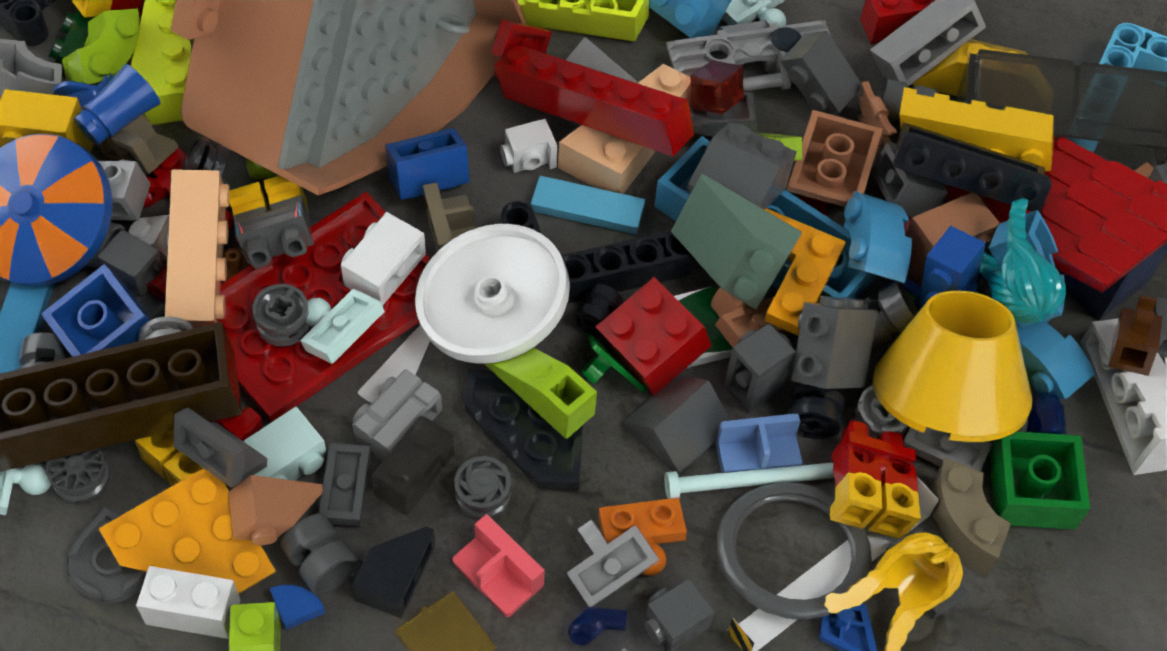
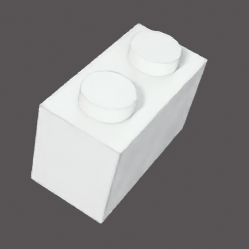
M386 212L378 222H374L368 227L364 239L357 247L349 249L341 261L344 286L379 300L383 306L426 255L424 233Z
M149 566L136 607L146 625L229 639L230 605L239 604L241 599L233 580Z

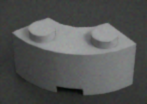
M0 39V99L4 89L53 95L55 86L61 83L62 64L47 62L36 57L27 49L25 41Z

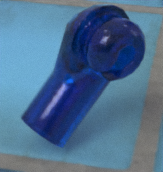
M588 607L572 621L568 629V636L574 644L584 646L591 643L604 629L625 631L627 610Z

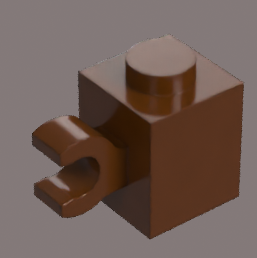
M1140 295L1136 310L1122 307L1113 334L1108 367L1149 376L1159 349L1163 316L1155 315V312H1153L1157 298Z

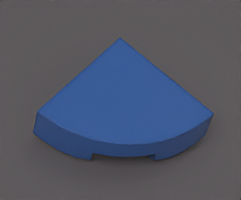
M279 585L269 588L286 630L326 613L319 598L303 587Z

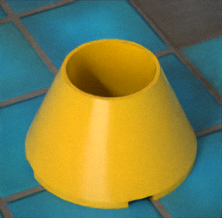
M946 291L932 296L875 366L872 384L875 395L881 405L896 419L915 430L925 433L926 427L937 431L951 433L949 440L985 442L1007 437L1018 431L1026 423L1032 408V394L1014 316L1002 303L979 293Z

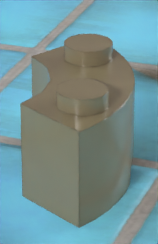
M945 457L931 487V492L939 499L931 513L933 522H937L942 535L947 541L946 544L959 555L960 561L974 572L987 577L1000 556L1011 523L998 516L987 503L982 489L984 473Z

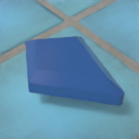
M866 604L844 609L837 614L832 613L821 617L819 640L840 651H877Z

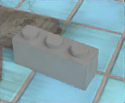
M935 0L870 49V52L882 76L887 79L906 82L909 86L984 30L986 25L974 0Z

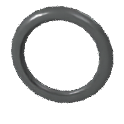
M788 482L763 485L745 493L726 511L720 521L716 535V554L722 572L733 589L753 606L782 618L808 620L832 614L824 606L825 597L830 593L841 594L847 592L851 585H855L860 578L866 577L870 572L872 565L871 545L865 529L837 522L845 532L851 547L849 571L840 585L832 592L818 598L807 600L788 599L772 594L758 586L741 566L737 554V536L740 526L747 516L757 508L780 501L799 502L810 505L830 516V506L835 501V496L820 488L802 483Z

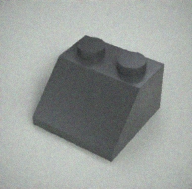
M729 122L713 136L688 183L687 190L692 192L700 175L704 174L765 210L786 189L796 151L784 146L778 140L768 139L754 133L744 125Z

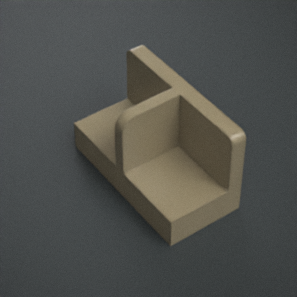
M143 114L125 126L112 138L108 137L98 144L106 158L113 161H136L142 171L147 174L155 170L179 147L175 140L157 134L147 117Z
M437 183L423 185L424 208L437 253L452 239L476 229L475 210L473 206H470L466 195L441 199Z

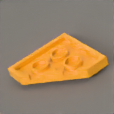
M204 468L99 528L119 565L147 572L149 566L229 579L234 581L238 594L277 572L261 545H254L250 540L234 539L229 490L224 482Z

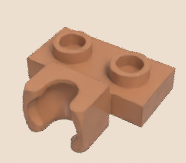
M720 287L711 302V307L720 317L715 326L730 345L734 347L745 333L752 329L758 331L768 324L764 320L774 297L761 301L757 309H754ZM770 324L778 333H783L785 336L791 334V332Z

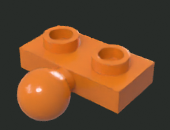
M679 497L599 508L598 517L601 532L608 544L636 525L660 561L644 571L643 575H657L666 565L665 551L658 544L686 541L687 530Z

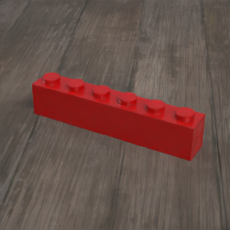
M518 44L494 64L504 98L672 157L694 135L687 99Z

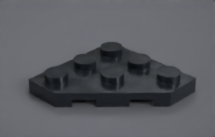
M468 369L465 412L538 488L578 491L583 425L569 438L565 439L493 371Z

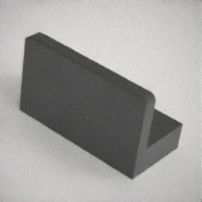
M188 407L174 415L173 447L229 487H234L250 475H254L267 467V457L215 421L208 422Z

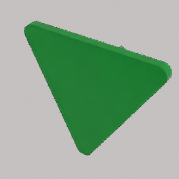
M591 332L587 335L591 347L597 354L582 367L581 371L593 385L604 375L610 366H613L642 393L647 390Z

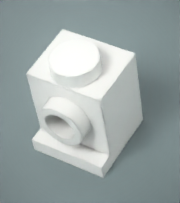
M546 119L504 129L505 144L500 145V152L505 166L511 165L514 173L523 170H534L545 164H548L549 169L557 168V143Z

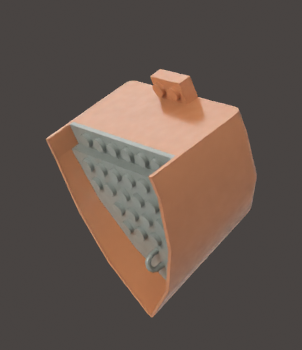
M176 0L171 31L188 40L194 39L181 107L182 120L187 127L302 188L316 195H321L386 167V144L438 132L461 114L492 78L496 70L494 64L501 59V57L491 53L494 37L499 29L501 19L526 24L518 0Z

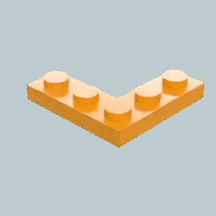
M766 208L765 211L798 229L802 234L786 259L792 262L766 313L764 321L799 336L798 320L803 311L804 302H818L844 250L846 241Z

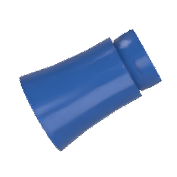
M124 64L114 78L83 106V110L73 120L87 138L98 145L108 137L112 138L125 126L142 114L160 105L161 102L150 84L134 68Z

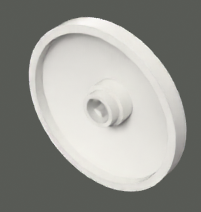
M494 224L478 227L452 239L428 262L420 276L416 289L415 306L417 317L430 341L448 356L470 363L505 361L534 348L556 327L568 303L570 292L569 275L559 251L541 233L514 224Z

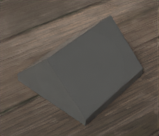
M678 375L622 422V426L671 471H676L679 477L715 444L720 423L731 420L709 380Z

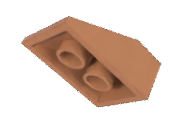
M812 110L802 141V160L795 162L787 191L846 207L848 200L853 197L854 191L864 194L882 128Z

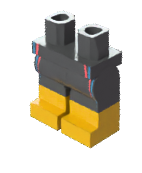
M280 175L263 180L269 205L259 182L229 190V203L234 217L235 234L247 263L252 264L255 269L269 265L272 257L284 253L291 257L306 254L307 246L314 245L307 199L303 188Z

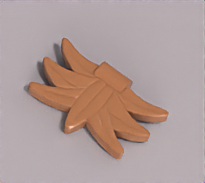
M869 81L861 82L863 96L858 97L862 114L857 115V119L860 123L882 128L876 150L879 157L886 142L892 143L888 135H896L897 131L887 118L889 112L882 99L874 95Z

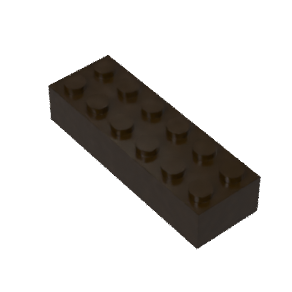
M218 322L1 373L0 472L174 431V415L187 407L208 422L241 415L235 352L223 323Z

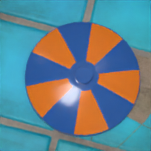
M34 134L13 140L0 148V278L19 285L38 287L55 284L73 276L95 256L109 229L112 215V193L106 173L101 164L89 151L66 138L51 134Z

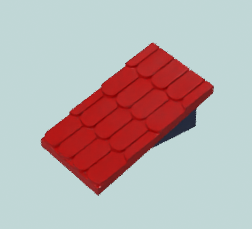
M1053 136L1051 171H1045V175L1051 179V188L1040 214L1056 243L1058 252L1052 254L1058 272L1060 275H1064L1066 292L1100 321L1149 282L1167 253V184L1160 180L1154 182L1119 162L1107 161L1063 136L1060 138ZM945 185L948 193L944 204L972 192ZM979 196L999 223L1008 221L1012 205Z

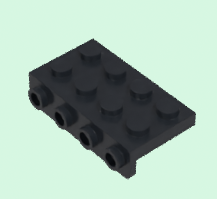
M905 122L902 124L892 167L1012 205L1013 201L1025 198L1028 199L1026 210H1038L1040 213L1051 188V179L1045 175V167Z

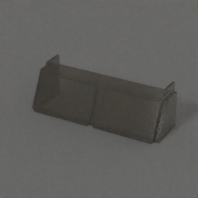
M984 49L978 50L977 54H969L956 96L957 102L971 104V101L975 100L986 102V106L999 110H1003L1007 106L1054 115L1053 136L1154 148L1157 166L1165 164L1167 160V72L1082 62L1078 66L1074 65L1072 60Z

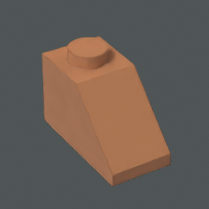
M250 475L228 492L234 539L250 540L254 545L274 543L277 541V537L296 524L322 494V484Z

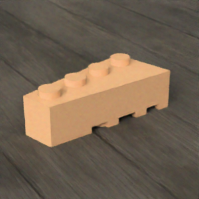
M662 64L638 82V84L687 99L688 103H690L694 78ZM581 125L559 142L558 169L595 188L624 194L655 153V150Z
M172 170L165 317L182 318L189 322L193 328L218 323V319H225V295H220L221 281H226L227 260L222 257L223 244L228 243V221H225L226 207H229L230 192L229 184H223L220 171Z

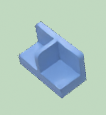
M799 414L721 422L715 442L721 473L802 465L796 437L800 425Z

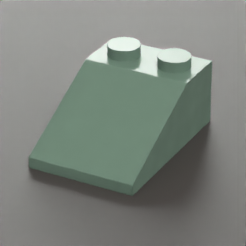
M701 174L671 230L673 235L724 291L754 309H757L802 234L798 229L704 174Z

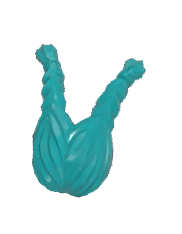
M1021 198L1012 202L1009 212L1010 218L1007 221L1008 230L1006 232L1008 251L1003 258L1002 268L999 267L997 260L993 256L984 252L980 273L990 286L992 298L1006 306L1013 314L1015 321L1037 324L1046 317H1050L1051 313L1055 314L1058 311V307L1064 303L1066 285L1057 268L1049 263L1039 252L1034 250L1026 240L1025 214L1028 199Z

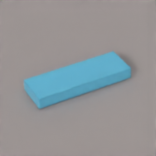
M539 176L530 206L536 213L637 235L645 206V199Z

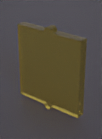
M454 591L429 608L426 606L422 607L419 615L396 630V634L409 651H496L495 645Z

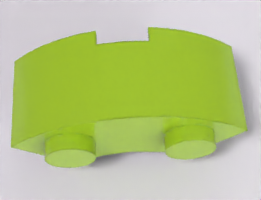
M138 9L103 11L88 21V37L84 47L77 49L62 59L66 80L96 86L103 81L105 75L110 78L109 74H116L129 61L137 45L139 36Z

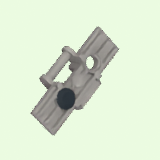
M765 20L721 26L720 30L717 31V35L666 42V47L673 69L694 78V81L722 77L726 93H740L775 87L785 90L790 89L791 80L780 60L804 34L828 31L830 34L825 20L778 26L777 22L769 23ZM713 51H722L723 59H715L710 55V53ZM761 61L764 71L768 73V75L735 78V76H739L740 66L748 62Z

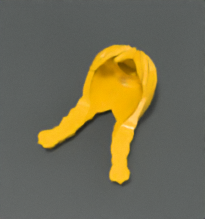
M927 532L909 535L887 550L875 569L870 571L866 577L860 578L855 585H851L847 592L828 594L825 597L824 606L828 609V612L837 614L844 609L861 605L864 601L871 598L872 595L879 593L884 588H898L900 606L896 609L890 621L889 629L886 633L884 651H901V647L906 642L907 634L915 625V620L920 618L924 612L950 598L959 588L963 577L959 555L937 535Z

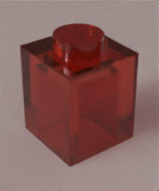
M712 60L690 75L693 109L723 115L744 99L742 65Z

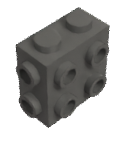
M821 296L820 303L804 302L803 311L798 320L800 331L797 349L792 360L793 374L791 381L823 389L865 387L878 310L863 308L864 300L841 297L840 299Z

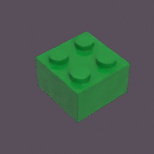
M1015 432L1007 437L995 440L989 451L994 512L1011 523L1010 526L1076 530L1090 511L1081 436Z

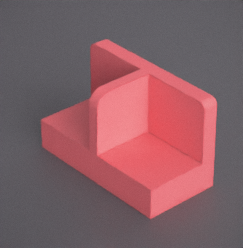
M486 514L474 524L475 538L452 558V562L505 617H510L544 586L545 570Z

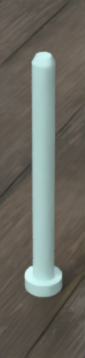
M834 463L678 477L676 471L666 472L665 491L667 499L678 497L680 499V493L760 486L780 482L791 483L834 478Z

